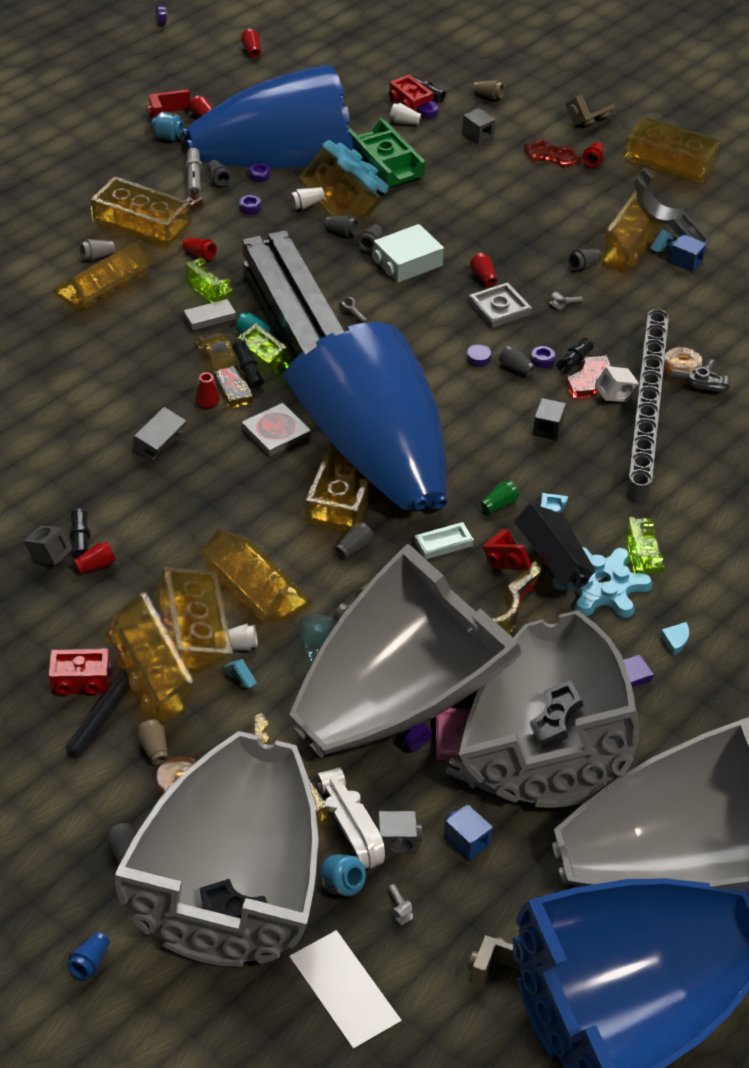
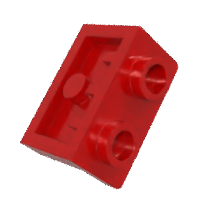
M406 75L389 82L388 95L393 103H401L417 112L418 106L433 100L434 93L411 75Z
M109 649L51 650L49 668L51 693L61 695L106 693L109 689Z

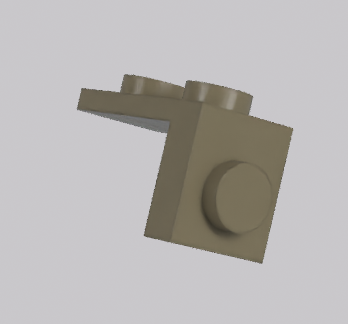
M583 95L565 103L574 126L581 123L584 126L595 122L594 117L598 116V119H602L610 115L609 110L615 108V105L611 104L590 114Z
M485 935L479 952L473 951L469 960L468 969L472 970L471 984L480 987L484 986L493 961L520 970V963L513 959V944L508 943L502 938H492Z

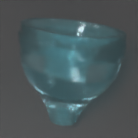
M307 615L300 619L299 637L301 643L307 649L311 660H315L321 646L338 621L324 615Z

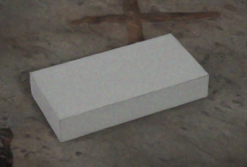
M228 299L184 310V317L190 328L197 330L235 320L236 312Z

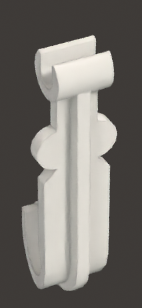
M340 767L317 773V777L320 780V783H317L321 794L327 793L329 795L325 801L326 809L334 812L335 819L356 852L357 856L355 857L361 860L365 869L368 870L381 865L385 859L383 839L363 804H360V794L356 791L347 790L345 777Z

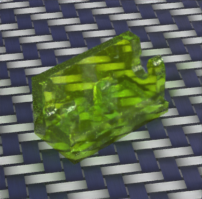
M199 258L185 263L186 282L212 303L221 301L234 294V289L227 286V284L232 282L229 278L219 280L209 272L207 267H199L201 264L206 263L205 259Z
M256 323L238 336L239 340L247 342L250 351L252 350L268 362L271 370L275 373H278L277 365L280 361L286 368L291 364L287 347Z
M628 518L625 536L635 574L664 572L665 567L664 563H662L664 558L659 552L655 529H641L644 526L655 525L654 521L649 518Z

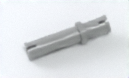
M190 148L187 151V161L185 163L188 175V195L196 193V198L201 196L200 172L202 171V163L199 150Z

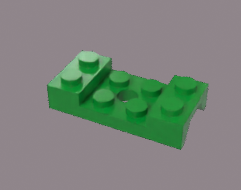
M384 118L379 119L371 132L357 135L349 128L353 149L358 153H363L378 170L377 176L386 182L389 187L425 176L426 161Z

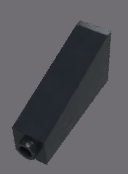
M530 503L514 521L562 586L579 591L596 572L563 514Z

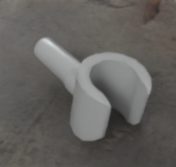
M554 292L551 296L555 300L549 303L556 309L561 310L566 304L582 302L583 298L582 296L563 297L559 292Z
M347 297L345 303L340 302L338 308L342 313L347 314L351 312L362 323L367 321L354 307L355 300L352 297Z
M392 884L389 886V890L397 907L392 909V915L399 925H403L413 919V914L411 913L412 904L407 900L404 901L396 885Z

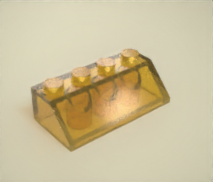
M322 147L299 176L301 181L308 188L322 187L325 200H322L321 203L332 216L353 215L358 220L369 217L383 199L376 192L370 190L358 177L338 165V159Z
M636 189L606 230L601 266L623 274H627L631 267L636 266L639 255L644 254L647 243L652 242L655 232L659 231L662 223L652 220L644 213L639 204Z
M139 239L74 276L52 291L75 309L82 305L88 308L98 302L95 297L100 294L105 298L115 292L114 286L119 284L122 288L133 281L131 276L136 274L139 278L149 272L148 266L155 263L142 239Z
M217 529L200 553L207 561L206 566L211 571L219 574L223 578L221 580L223 584L238 593V599L244 604L251 606L255 610L253 612L254 615L264 622L270 620L280 623L310 606L313 602L249 538Z
M164 567L156 587L169 671L173 673L198 674L231 658L233 651L217 571Z
M146 592L141 593L110 618L109 627L106 630V639L108 644L116 650L120 667L122 669L125 668L129 675L130 686L133 691H137L144 713L149 714L151 720H158L160 722L185 714L194 681Z

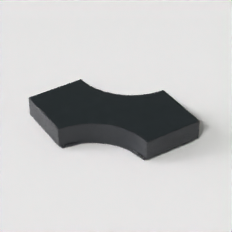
M571 680L546 690L547 700L545 708L539 716L529 722L531 730L542 749L569 738L566 730L567 722L577 709L583 707L582 699Z
M230 879L199 888L203 909L240 919L245 898L268 904L265 896L248 897L240 894L233 888Z

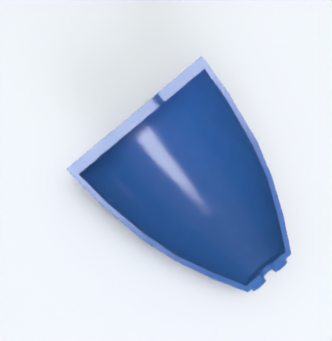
M320 65L302 69L254 84L213 107L187 128H182L183 139L187 141L188 150L190 148L198 149L201 162L209 163L212 160H217L222 165L251 167L254 164L263 163L270 168L338 165V159L327 151L322 144L330 140L335 144L339 142L344 144L351 151L353 149L352 136H350L347 125L350 123L348 107H345L344 91L340 79L331 65Z
M378 322L360 323L348 326L349 331L336 336L332 332L316 341L317 346L306 355L302 352L289 365L283 376L310 416L345 458L402 510H421L426 506L428 509H442L448 503L446 498L447 466L445 439L440 415L424 371L407 338L396 327Z
M668 878L624 879L571 888L529 900L523 905L516 919V923L520 927L519 935L513 938V959L520 963L522 977L517 978L520 995L532 1027L542 1046L551 1059L555 1057L559 1059L563 1068H665L703 1042L731 1015L749 992V895L747 891L725 890L710 887V883Z

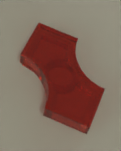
M544 139L524 144V151L533 162L548 161L559 165L561 168L581 164L580 155L571 146L552 145Z
M606 355L584 358L582 370L574 375L567 376L566 383L572 398L596 396V381L605 366L611 367Z

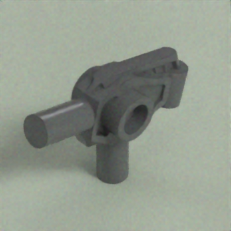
M709 359L704 367L691 369L690 372L672 369L671 378L688 381V385L699 391H727L731 383L729 376L721 377L712 372L716 367V362L712 359Z

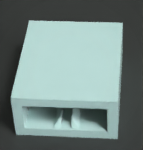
M420 224L374 240L372 257L389 276L399 283L443 266L444 247Z

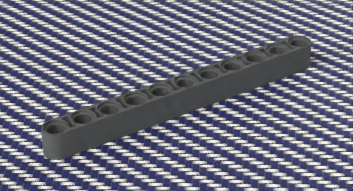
M659 309L651 310L648 313L644 333L626 490L628 500L633 503H644L648 500L653 478L669 320L668 314Z

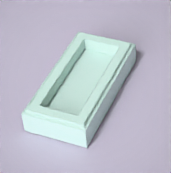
M463 522L415 535V544L425 559L472 547L474 541Z

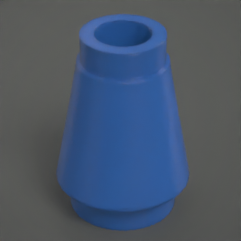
M96 932L70 954L67 968L75 978L88 980L89 977L96 975L110 945L108 937L103 933Z

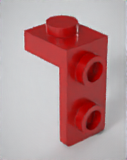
M186 89L149 94L148 118L153 120L161 112L190 109V91Z
M501 529L482 546L492 569L529 570L532 567L524 546L515 544L509 529Z

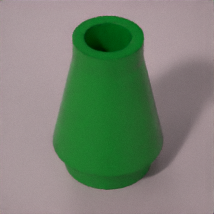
M509 480L506 482L501 481L480 504L484 512L491 514L494 511L516 503V499L519 498L520 494L514 483Z

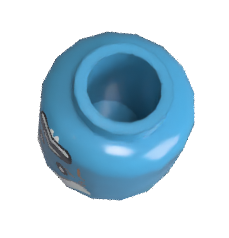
M161 112L156 118H153L151 128L158 139L174 142L182 137L184 122L181 121L179 115Z
M332 855L324 861L321 867V884L331 894L352 896L357 894L365 884V867L362 861L355 856Z

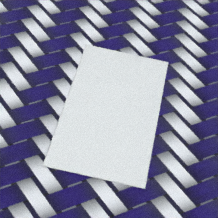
M337 930L290 955L296 967L353 1048L402 1021Z

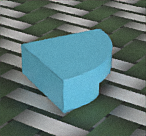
M662 229L651 249L656 252H663V248L667 245L670 246L674 240H677V237Z
M542 493L541 507L561 513L567 505L568 496Z
M686 622L662 629L660 636L673 655L680 653L688 641L689 627Z
M243 659L230 662L223 667L230 678L236 677L242 682L241 687L251 688L257 683Z

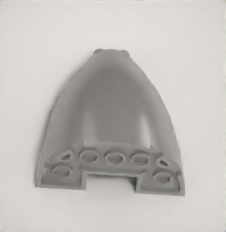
M407 544L371 580L343 613L321 646L289 715L296 722L293 729L303 740L309 737L313 741L310 746L321 758L325 754L366 745L402 733L440 715L486 685L522 655L519 643L484 611L479 609L475 612L450 589L444 575L413 547Z
M576 610L559 615V620L555 624H547L542 619L523 625L514 636V639L519 643L522 655L478 690L465 725L459 752L463 764L479 783L484 782L496 790L497 795L515 803L518 800L535 803V807L554 808L586 802L619 776L623 777L633 762V756L639 742V722L634 692L622 655L609 636L592 620ZM571 680L582 699L583 707L577 709L567 722L566 730L569 738L542 749L531 730L529 722L539 716L545 708L547 700L545 691Z
M749 717L704 733L648 759L625 773L623 777H618L554 829L557 841L553 842L552 846L557 861L563 859L564 867L559 868L563 885L582 887L624 879L668 878L710 883V887L747 891L749 895Z
M238 731L210 750L186 770L159 799L133 838L115 874V887L121 905L126 904L133 914L131 920L145 934H155L164 940L163 946L187 958L213 965L241 967L244 961L256 960L260 964L270 962L279 958L280 953L290 947L292 949L300 941L306 928L314 892L319 838L315 803L308 775L297 746L277 740L272 745H266L261 742L259 736ZM230 879L233 888L240 894L248 897L265 896L268 904L245 898L240 919L203 909L199 888Z

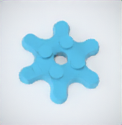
M327 140L322 144L327 151L338 159V165L358 177L370 190L376 192L379 189L384 194L387 193L388 184L376 175L378 170L373 165L361 160L363 157L354 149L351 151L340 142L335 144Z
M582 547L596 572L579 591L562 586L556 576L553 577L552 584L556 589L572 590L579 595V599L574 605V611L578 610L586 617L592 615L597 607L608 606L619 617L629 618L633 616L635 608L628 595L633 592L646 593L652 589V581L648 575L630 572L627 567L630 562V556L627 550L623 548L615 549L611 556L604 558L602 555L592 556L586 548ZM607 577L608 582L600 583L597 579H605Z

